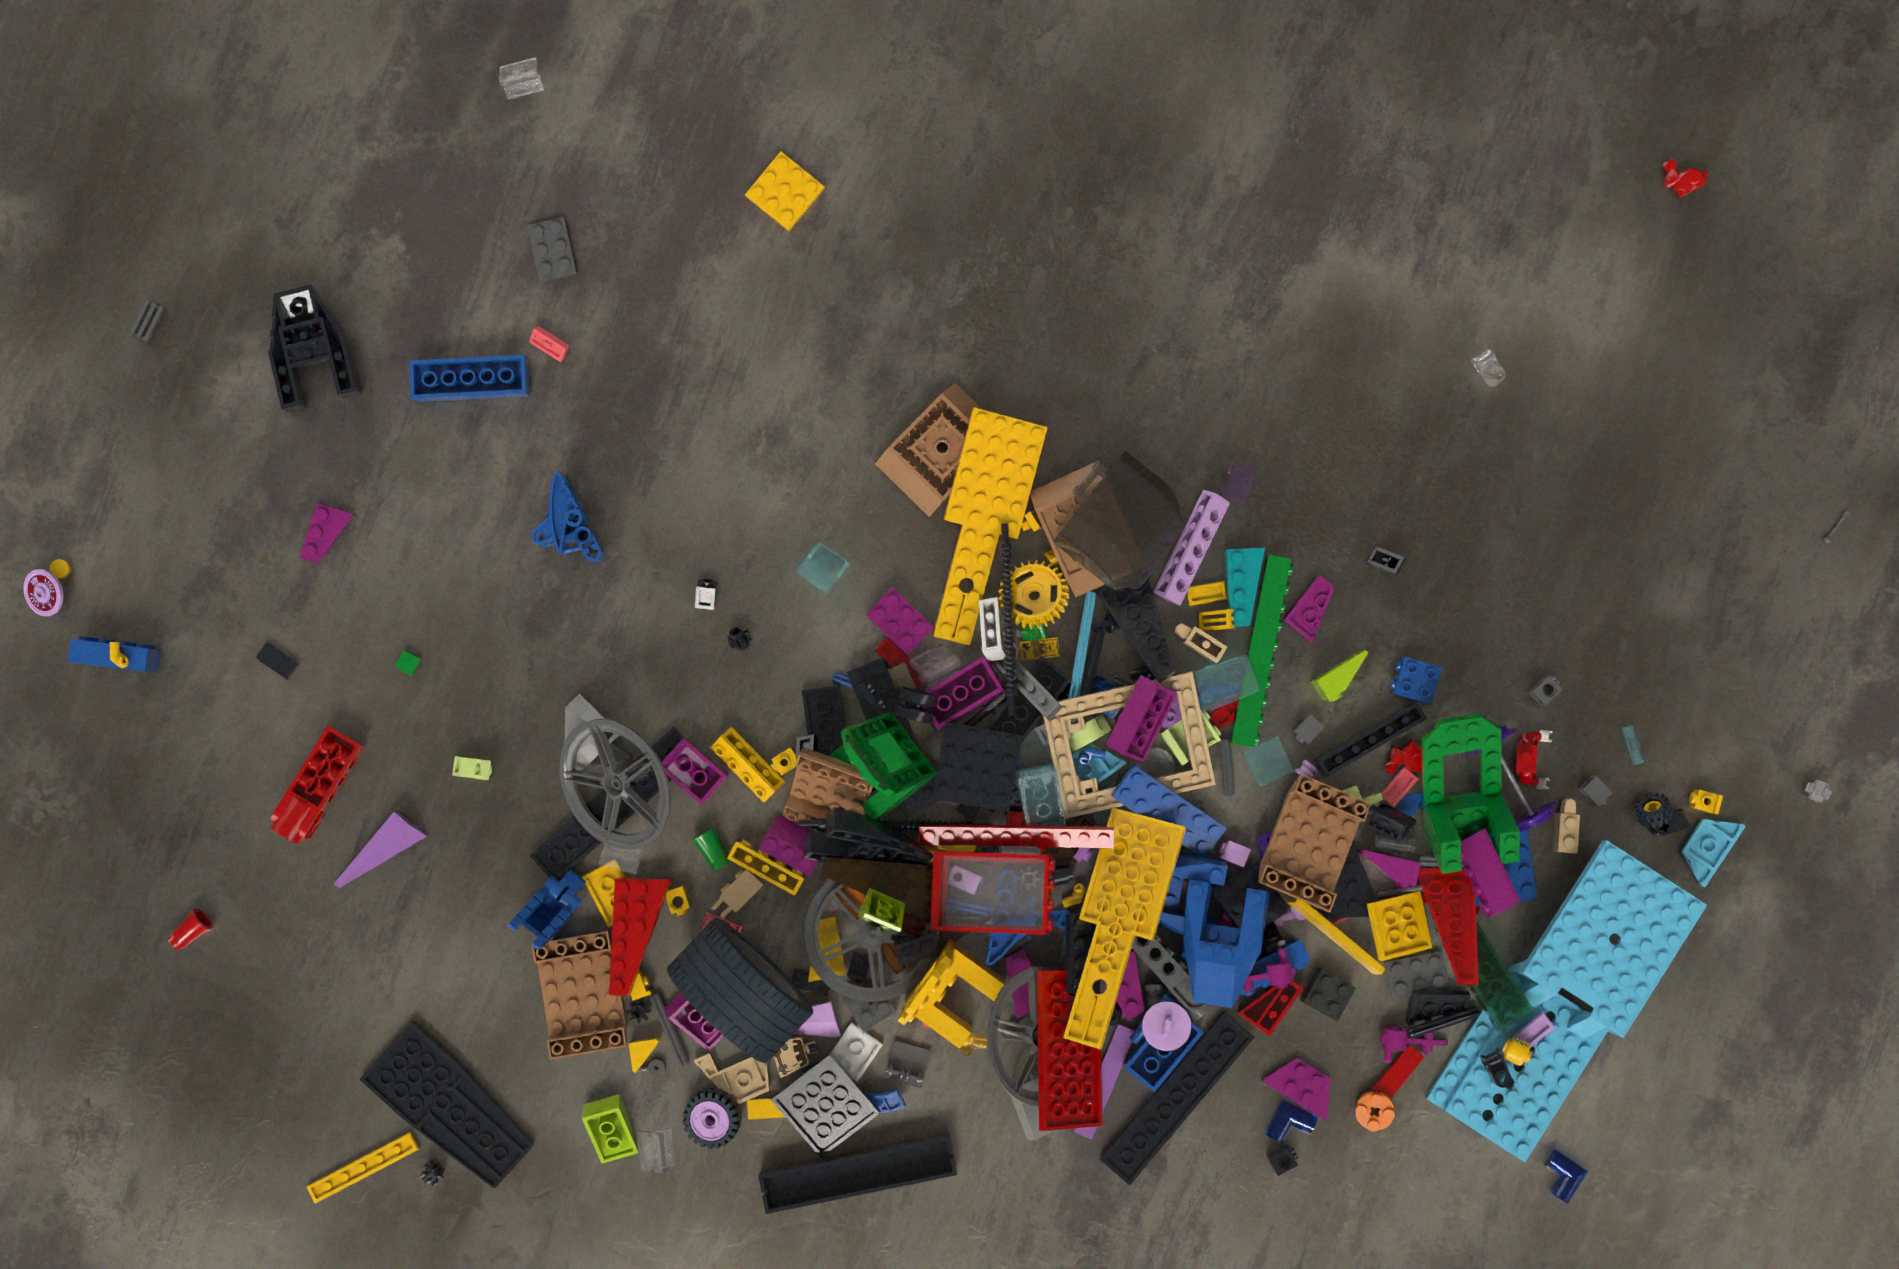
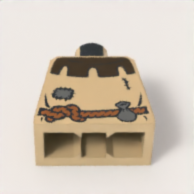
M794 1036L785 1043L774 1055L780 1078L809 1064L808 1055L818 1052L815 1041L805 1044L802 1036Z

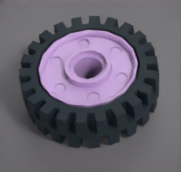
M713 1088L698 1092L684 1108L685 1111L682 1115L684 1117L682 1123L686 1125L684 1130L689 1132L688 1137L690 1139L692 1137L695 1139L693 1141L695 1144L701 1143L700 1146L703 1148L707 1146V1149L723 1147L735 1137L741 1127L742 1116H740L741 1109L737 1108L738 1102L733 1101L734 1097L732 1095L727 1096L728 1092H720L721 1089L713 1090ZM709 1115L715 1118V1122L710 1120Z

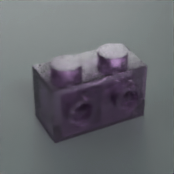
M1235 461L1232 466H1228L1225 475L1228 476L1226 484H1222L1219 494H1222V498L1230 503L1243 507L1257 469Z

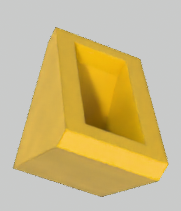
M659 1037L634 1040L629 1043L633 1072L636 1073L660 1042L661 1039Z

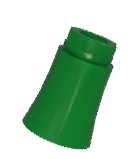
M714 826L691 840L714 871L730 862L727 859V853L721 844Z

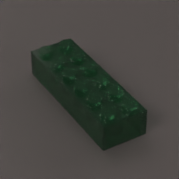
M1476 921L1478 985L1468 986L1497 1032H1500L1532 1013L1534 1009ZM1436 929L1434 933L1442 944L1438 930Z

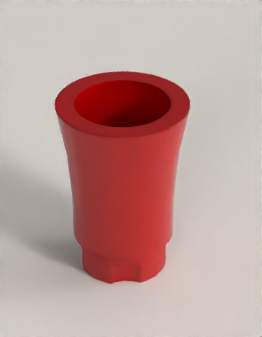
M194 908L167 939L173 948L182 950L202 934L211 930L213 924L203 911Z

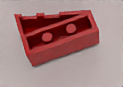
M1295 982L1288 983V987L1277 988L1275 985L1238 1014L1271 1036L1303 988Z

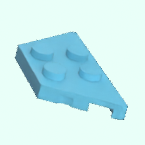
M1092 743L1085 745L1072 754L1076 776H1079V780L1085 781L1096 777L1097 785L1127 765L1124 760L1113 756L1107 751L1104 760L1093 758L1086 765L1080 764L1078 756L1088 747L1099 748ZM1091 787V788H1086V789H1085V792H1087V791H1089L1090 789H1092V787Z
M1707 819L1700 820L1680 850L1700 886L1706 887L1746 827L1744 824Z

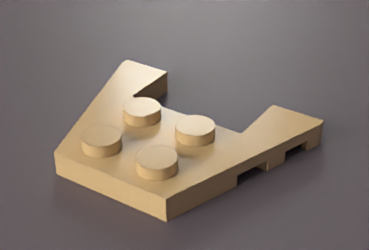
M711 1052L694 1059L695 1064L702 1069L704 1074L718 1089H721L720 1092H728L727 1096L732 1095L734 1097L733 1101H737L738 1104L770 1090L768 1063H761L749 1057L718 1071Z

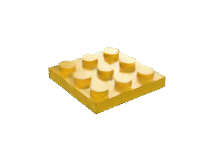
M780 151L746 192L745 197L790 232L823 192L825 186Z
M1420 891L1367 903L1379 961L1432 948Z

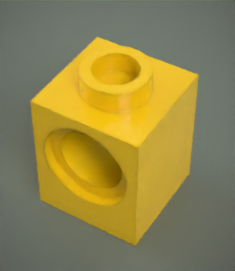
M685 885L667 891L666 900L671 914L676 913L677 916L688 913L687 909L692 906ZM676 896H680L684 901L681 907L674 904Z

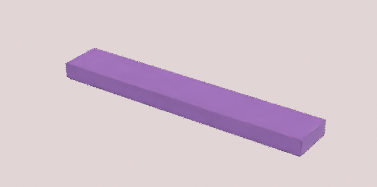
M1117 1024L1101 1063L1102 1114L1132 1041L1129 1037L1135 1031L1121 1024ZM1097 1127L1075 1128L1074 1132L1092 1140Z

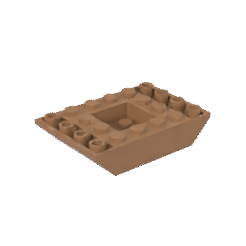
M956 383L945 390L886 449L875 463L928 517L949 498L973 407L982 409ZM939 443L947 444L948 450L945 453L937 451Z

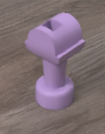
M1290 906V912L1274 921V925L1276 928L1283 926L1284 921L1292 919L1304 920L1306 918Z

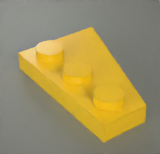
M835 917L819 921L818 940L821 951L840 942ZM841 945L823 954V957L825 958L841 951ZM843 954L826 961L836 975H846ZM810 965L808 982L821 980L812 965Z

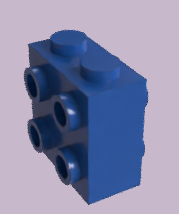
M1406 656L1402 657L1401 660L1398 659L1395 667L1397 671L1396 678H1392L1390 683L1391 694L1425 705H1431L1442 668Z

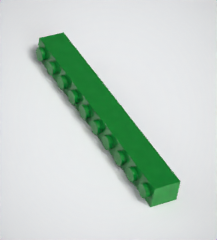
M1268 554L1265 559L1238 696L1239 700L1230 736L1231 744L1254 748L1255 744L1258 745L1260 733H1257L1258 726H1261L1263 723L1264 714H1261L1262 706L1265 707L1267 703L1265 690L1269 688L1271 677L1268 675L1269 670L1273 669L1275 658H1272L1273 650H1277L1278 647L1276 634L1277 631L1280 632L1282 620L1279 619L1280 614L1284 613L1286 602L1283 599L1284 594H1288L1289 591L1288 575H1291L1293 570V564H1290L1291 559Z

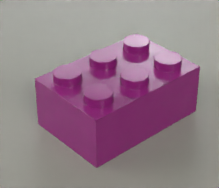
M893 587L866 614L907 656L934 629Z

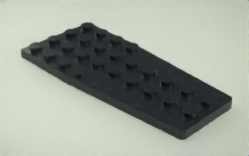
M414 1021L408 1024L359 1079L399 1117L492 1188H496L533 1147V1142L461 1064Z

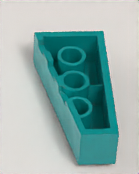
M1265 548L1227 549L1224 551L1227 609H1233L1234 613H1231V617H1234V621H1232L1234 627L1250 626Z

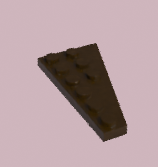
M825 857L824 878L865 895L869 888L904 902L905 912L931 923L933 866Z

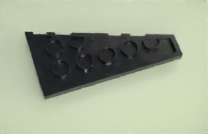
M1146 567L1111 581L1096 590L1097 596L1157 682L1161 683L1175 674Z
M1353 841L1333 891L1337 896L1331 912L1324 911L1326 919L1369 917L1367 903L1377 901Z

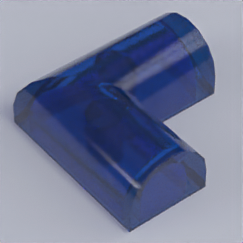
M1282 1099L1265 1134L1283 1144L1291 1126L1311 1134L1316 1126L1318 1117Z
M1554 1149L1544 1166L1558 1174L1560 1178L1550 1193L1566 1204H1569L1589 1171Z

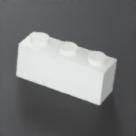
M998 597L979 600L982 651L988 662L1001 660L1006 656L1003 653L1006 651L1003 648L1005 646V643H1003V640H1005L1003 637L1005 634L1003 632L1004 621L1002 620L1004 616L1002 615L1003 610Z

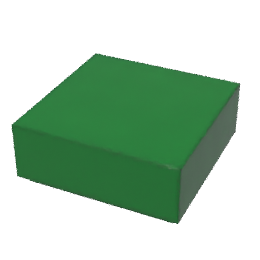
M403 650L395 668L413 676L422 659Z

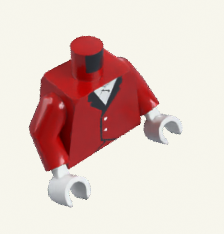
M1552 731L1527 732L1522 735V740H1518L1516 776H1519L1521 783L1534 786L1537 789H1549L1546 786V781H1550V779L1537 778L1536 771L1538 741L1552 742V739H1549V734L1553 733Z

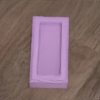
M1541 1011L1511 1036H1516L1530 1043L1532 1047L1551 1032L1555 1026Z

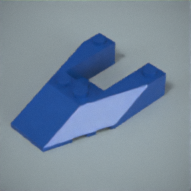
M1179 853L1158 927L1184 935L1185 911L1177 910L1183 879L1224 886L1228 868L1226 861ZM1207 916L1206 924L1216 925L1215 917Z
M1189 880L1183 941L1193 1002L1233 1008L1246 979L1250 975L1258 956L1261 954L1270 894L1267 891L1247 888L1241 929L1206 924L1212 885L1208 882Z

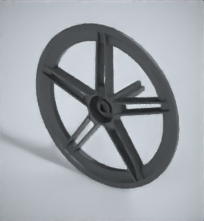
M594 719L575 728L563 745L559 766L563 793L574 816L592 836L609 846L632 850L650 844L663 831L669 817L671 805L668 778L656 752L639 733L615 720ZM605 732L615 733L627 738L644 753V756L621 771L618 768ZM590 735L593 736L605 774L575 770L578 750ZM645 759H648V761H649V762H644V763L640 764V763L643 762ZM652 768L659 786L660 798L657 813L630 787V782L649 773ZM576 776L596 778V779H600V782H599V781H594V780H589V779H584V778H579V777H576ZM577 783L603 788L607 792L602 823L587 808L580 795ZM621 799L650 824L646 830L636 834H624L614 831Z
M831 880L827 881L814 896L808 908L804 924L806 953L819 978L837 993L854 1000L866 1002L889 1000L913 988L927 973L935 955L918 960L914 968L905 977L893 984L884 986L881 944L884 942L897 943V940H891L892 934L912 937L916 935L884 929L873 921H865L862 917L856 920L834 895L838 892L859 914L860 909L840 890L844 886ZM832 897L859 929L854 935L821 951L818 940L819 921L824 907ZM924 920L925 928L927 930L930 929L931 923ZM930 930L937 934L933 939L936 948H938L939 930ZM854 939L856 944L828 957H823V954ZM862 945L867 946L873 988L859 987L846 982L830 969L826 961ZM873 952L878 954L881 985L879 988L876 985Z
M1044 966L1024 969L1005 983L993 1003L987 1026L988 1056L998 1082L1016 1100L1039 1106V1091H1030L1022 1087L1038 1055L1037 971L1057 970ZM1028 983L1030 1024L1026 1026L1000 1019L1002 1010L1009 997L1020 986ZM999 1023H1002V1024H1006V1025H1010V1026H1014V1027H1018V1028H1022V1029H1017V1028H1005V1029H1004V1028L998 1027V1024H999ZM998 1031L1003 1035V1039L1026 1041L1012 1079L1006 1072L999 1055Z

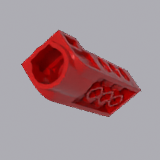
M327 726L271 816L273 824L270 829L298 845L302 840L309 842L322 822L323 814L365 749V746L335 728Z

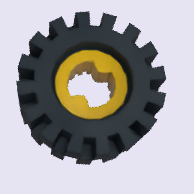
M1650 793L1648 794L1649 797L1644 795L1642 800H1637L1634 809L1638 822L1642 826L1646 825V828H1650L1652 825V828H1656V825H1659L1661 827L1663 826L1662 823L1667 824L1668 820L1672 819L1673 810L1668 797L1664 796V794L1659 796L1658 793H1655L1652 796Z

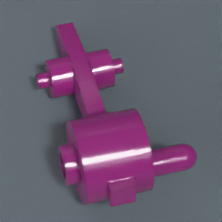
M1284 948L1278 950L1280 962L1266 965L1267 972L1252 975L1250 973L1242 990H1246V993L1251 992L1250 989L1254 988L1253 981L1269 979L1270 986L1276 985L1277 988L1288 987V983L1294 982L1293 975H1296L1295 967H1291V962L1287 959L1286 950Z
M1390 1025V1028H1383V1034H1380L1379 1041L1382 1042V1048L1385 1049L1384 1061L1386 1063H1391L1393 1050L1407 1051L1408 1043L1421 1044L1420 1051H1424V1055H1429V1052H1433V1045L1448 1046V1040L1434 1039V1032L1422 1035L1421 1038L1410 1039L1408 1031L1402 1029V1026Z

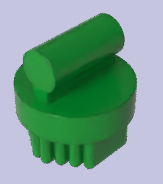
M1044 623L1041 624L1040 629H1038L1037 625H1034L1032 630L1029 624L1025 628L1021 624L1023 640L1034 642L1038 641L1039 638L1044 639L1047 637Z

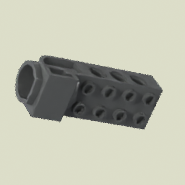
M1155 934L1154 941L1144 939L1138 942L1137 936H1135L1132 948L1169 988V995L1174 998L1178 1005L1185 1009L1193 1021L1204 1016L1214 1005L1193 1002L1187 967L1179 959L1177 961L1173 959L1175 954L1168 946H1161L1160 942L1162 940L1157 934ZM1152 948H1158V953L1155 956H1150ZM1166 962H1170V969L1163 970V965Z

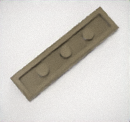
M906 663L888 669L895 690L897 686L915 688ZM908 719L917 741L935 734L930 723Z

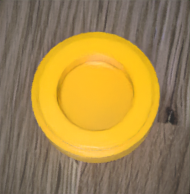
M57 559L50 564L49 570L57 578L63 579L69 576L71 566L66 560Z

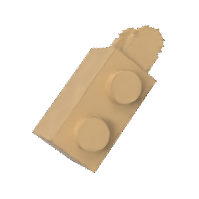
M1178 624L1175 627V633L1184 639V645L1214 664L1218 663L1228 648L1196 626L1191 629L1185 626V624Z
M1571 798L1561 801L1560 813H1555L1552 851L1576 854L1578 852L1580 815L1576 814V802Z
M741 869L734 876L736 880L732 884L728 882L720 890L723 894L711 909L713 911L717 910L723 901L728 904L729 907L719 916L721 919L725 918L732 909L737 913L764 885L754 873L747 869L745 871Z

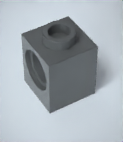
M1544 676L1528 692L1541 706H1545L1563 689L1560 687L1561 683L1554 676ZM1545 684L1549 685L1551 689L1548 695L1543 692Z
M1307 714L1292 731L1295 733L1294 738L1298 742L1310 744L1325 727L1311 714Z
M1590 776L1578 788L1594 806L1605 805L1611 799L1609 796L1613 793L1597 776Z

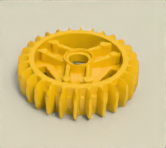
M1037 559L1035 564H1031L1030 560H1028V565H1024L1021 562L1020 568L1014 565L1015 571L1010 572L1013 575L1010 579L1013 580L1011 582V585H1013V588H1011L1013 599L1011 601L1014 603L1011 606L1014 607L1012 618H1014L1015 624L1018 626L1022 622L1023 628L1029 624L1031 630L1034 625H1037L1038 629H1040L1042 623L1048 627L1047 621L1049 620L1054 624L1053 618L1057 617L1060 619L1059 612L1065 613L1063 606H1068L1066 599L1070 598L1067 593L1069 592V586H1066L1068 583L1064 579V574L1059 573L1058 567L1053 569L1052 563L1046 567L1044 560L1041 565ZM1033 574L1032 577L1016 584L1021 578ZM1052 585H1057V599L1055 602H1051ZM1003 588L999 590V601L1001 603V608L1004 607V605L1002 604L1004 599L1001 598L1002 596H1004V594L1001 593V591L1004 590ZM1032 592H1038L1040 594V597L1037 600H1031L1029 598ZM1019 605L1033 613L1032 615L1023 614L1016 610L1015 607Z

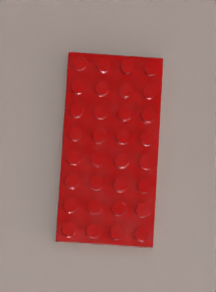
M1066 970L1037 971L1039 1131L1102 1126L1101 1049L1063 1038L1076 993H1065Z

